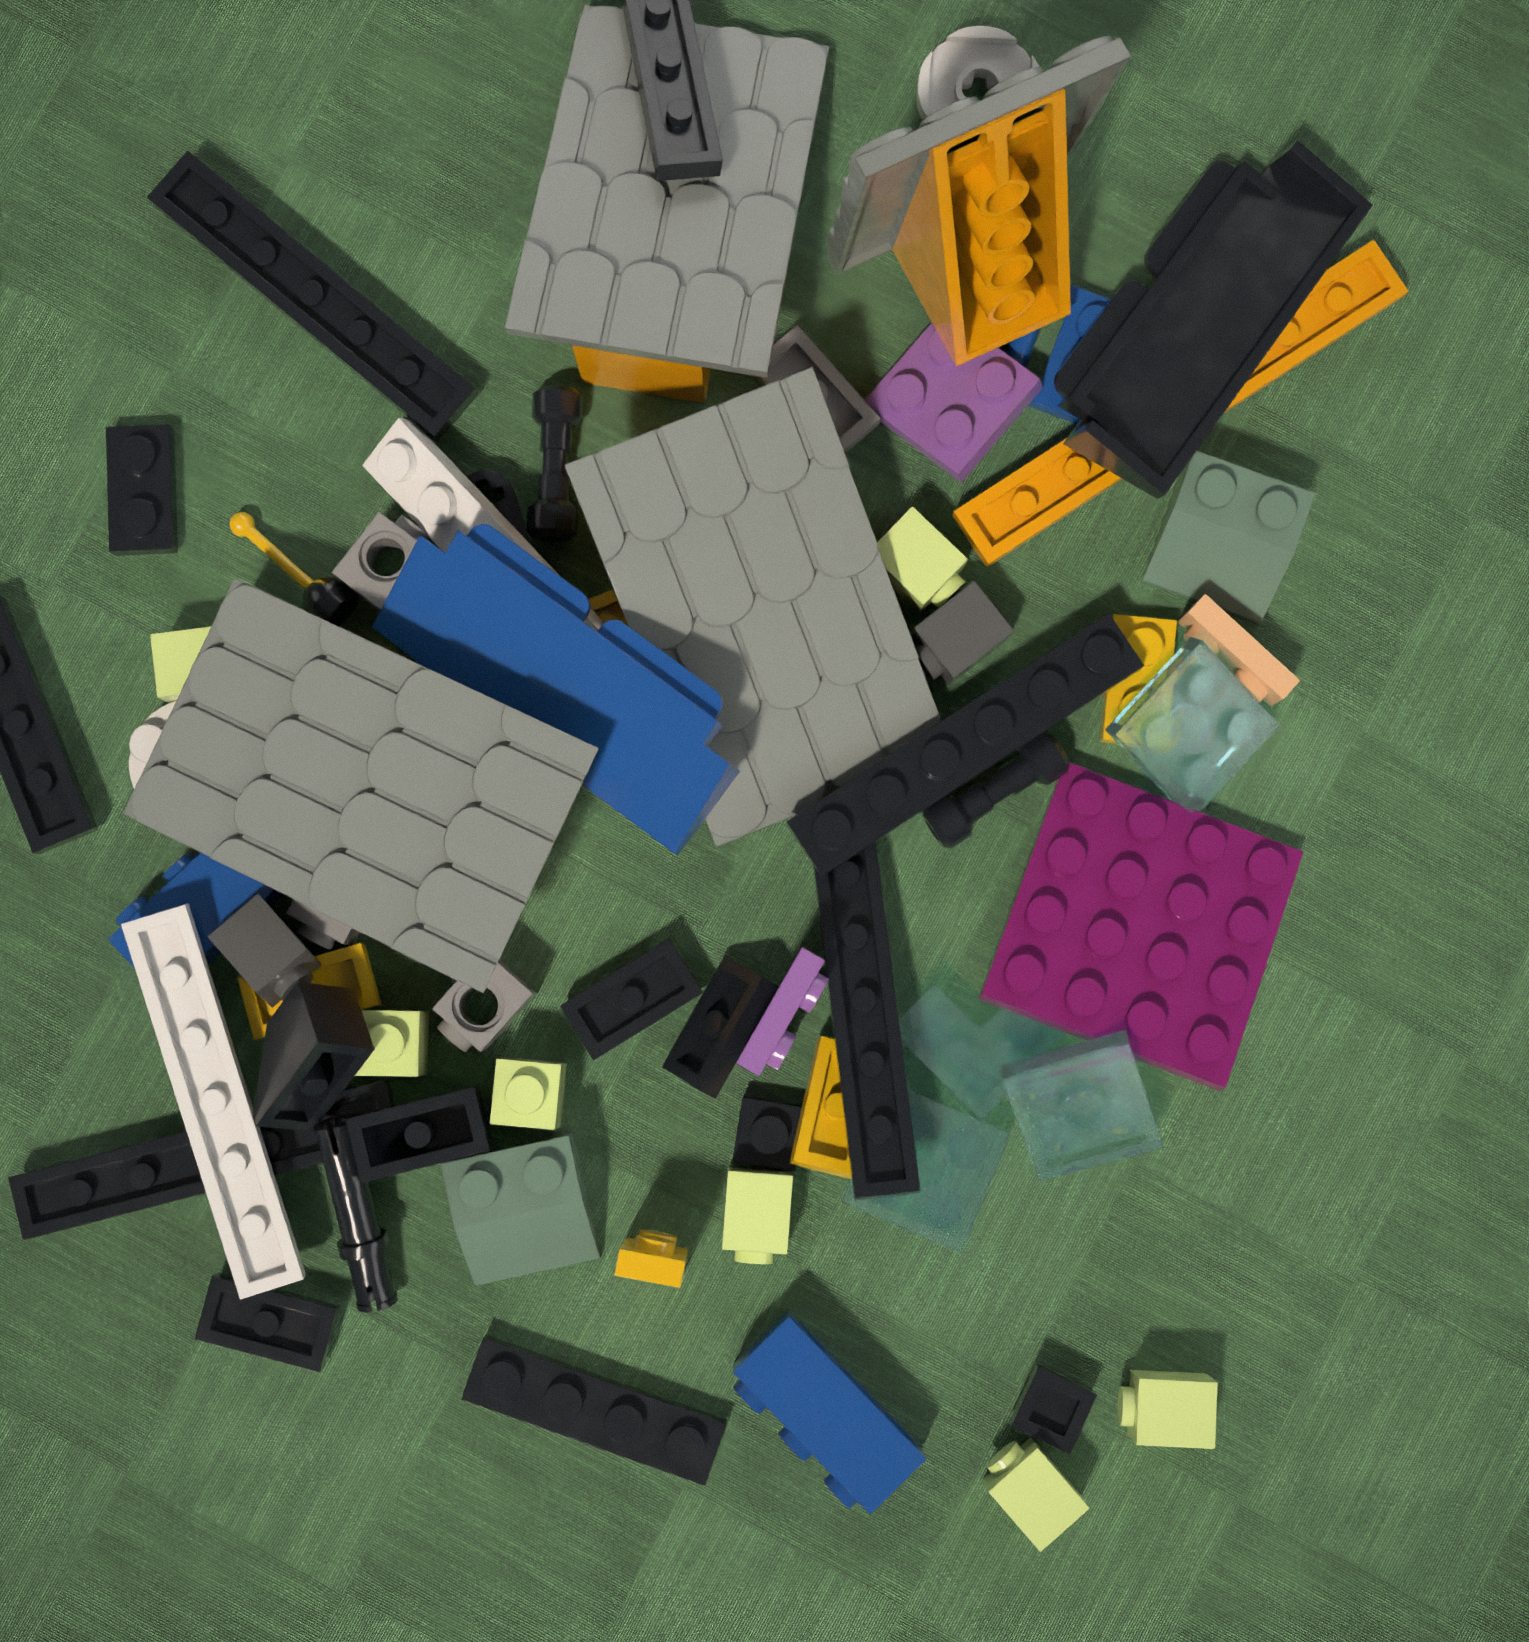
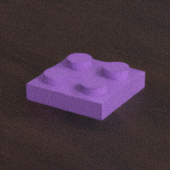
M931 323L865 401L881 418L880 422L962 483L1042 390V384L1039 377L999 348L956 367L937 330Z
M803 947L801 948L736 1062L738 1065L760 1076L766 1064L775 1070L779 1069L797 1037L786 1030L798 1007L810 1013L829 981V978L818 973L825 962L824 959Z

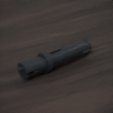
M341 1115V1124L336 1126L335 1117H331L318 1122L313 1126V1129L318 1139L342 1237L337 1242L339 1257L348 1262L357 1299V1310L369 1313L372 1312V1301H376L377 1311L394 1305L398 1301V1296L394 1290L385 1253L390 1243L387 1230L379 1228L369 1182H360L345 1120L354 1116Z

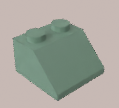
M1196 451L1177 478L1141 582L1195 602L1206 594L1226 613L1260 624L1295 554L1316 493Z
M574 1132L493 1149L441 1163L454 1230L474 1286L601 1258Z

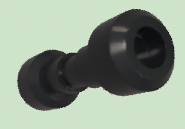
M544 385L539 387L532 397V419L541 426L540 452H543L542 474H539L538 500H535L528 506L527 532L533 539L540 541L566 542L577 535L578 509L569 502L570 478L565 468V465L568 464V454L571 453L572 428L582 421L583 396L574 387Z
M1046 731L1020 748L1018 751L1019 756L1000 767L997 774L982 784L976 783L956 797L949 794L922 812L923 820L942 847L952 849L972 836L973 823L993 811L994 805L1011 794L1017 795L1035 782L1050 785L1069 772L1070 760L1059 741L1051 732Z

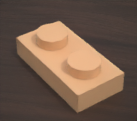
M1206 594L1178 621L1187 630L1183 637L1189 646L1209 661H1212L1215 657L1218 658L1234 673L1230 678L1232 684L1250 701L1259 704L1263 700L1271 707L1283 700L1300 682L1291 671Z

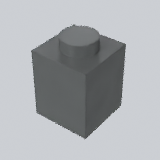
M973 581L914 627L911 638L916 643L915 649L922 670L932 680L941 675L950 686L1005 643L1014 630L977 583Z
M259 894L254 896L208 936L254 991L272 1008L281 1000L284 1001L297 981L311 983L313 980L312 973L321 966L320 962Z

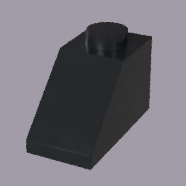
M297 981L266 1026L253 1112L256 1126L313 1131V1126L323 1119L375 1050L354 989Z
M479 1084L345 1119L361 1183L487 1152L494 1146Z

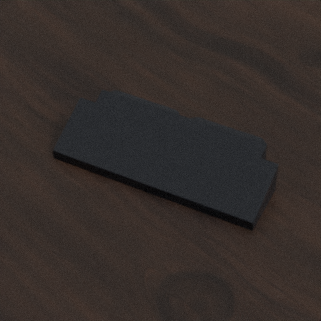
M1298 140L1271 159L1261 174L1245 160L1235 168L1225 161H1217L1209 166L1146 251L1144 264L1153 277L1146 286L1138 281H1128L1123 284L1056 373L1054 385L1057 392L1064 397L1058 404V407L1080 419L1063 444L1157 499L1165 496L1372 208L1373 204Z

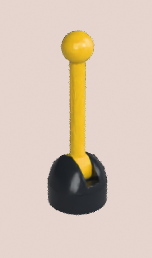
M238 512L231 517L229 526L233 534L238 537H247L304 589V611L338 627L349 618L358 604L359 596L346 584L333 577H324L313 581L255 528L254 519L250 514Z

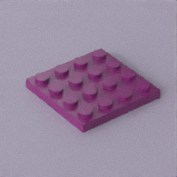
M1070 763L1069 772L1057 779L978 999L1214 1090L1221 1091L1227 1086L1304 851Z

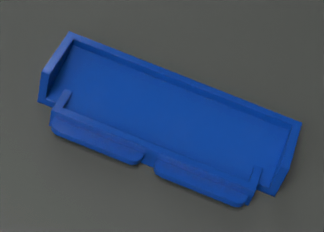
M487 524L477 525L471 529L467 536L457 530L446 553L420 535L372 628L424 667L599 748L582 785L671 852L679 855L740 773L737 768L708 747L723 727L716 720L723 710L721 695L623 622L618 620L607 621L596 632L584 623L591 609L590 601L586 595L492 526Z

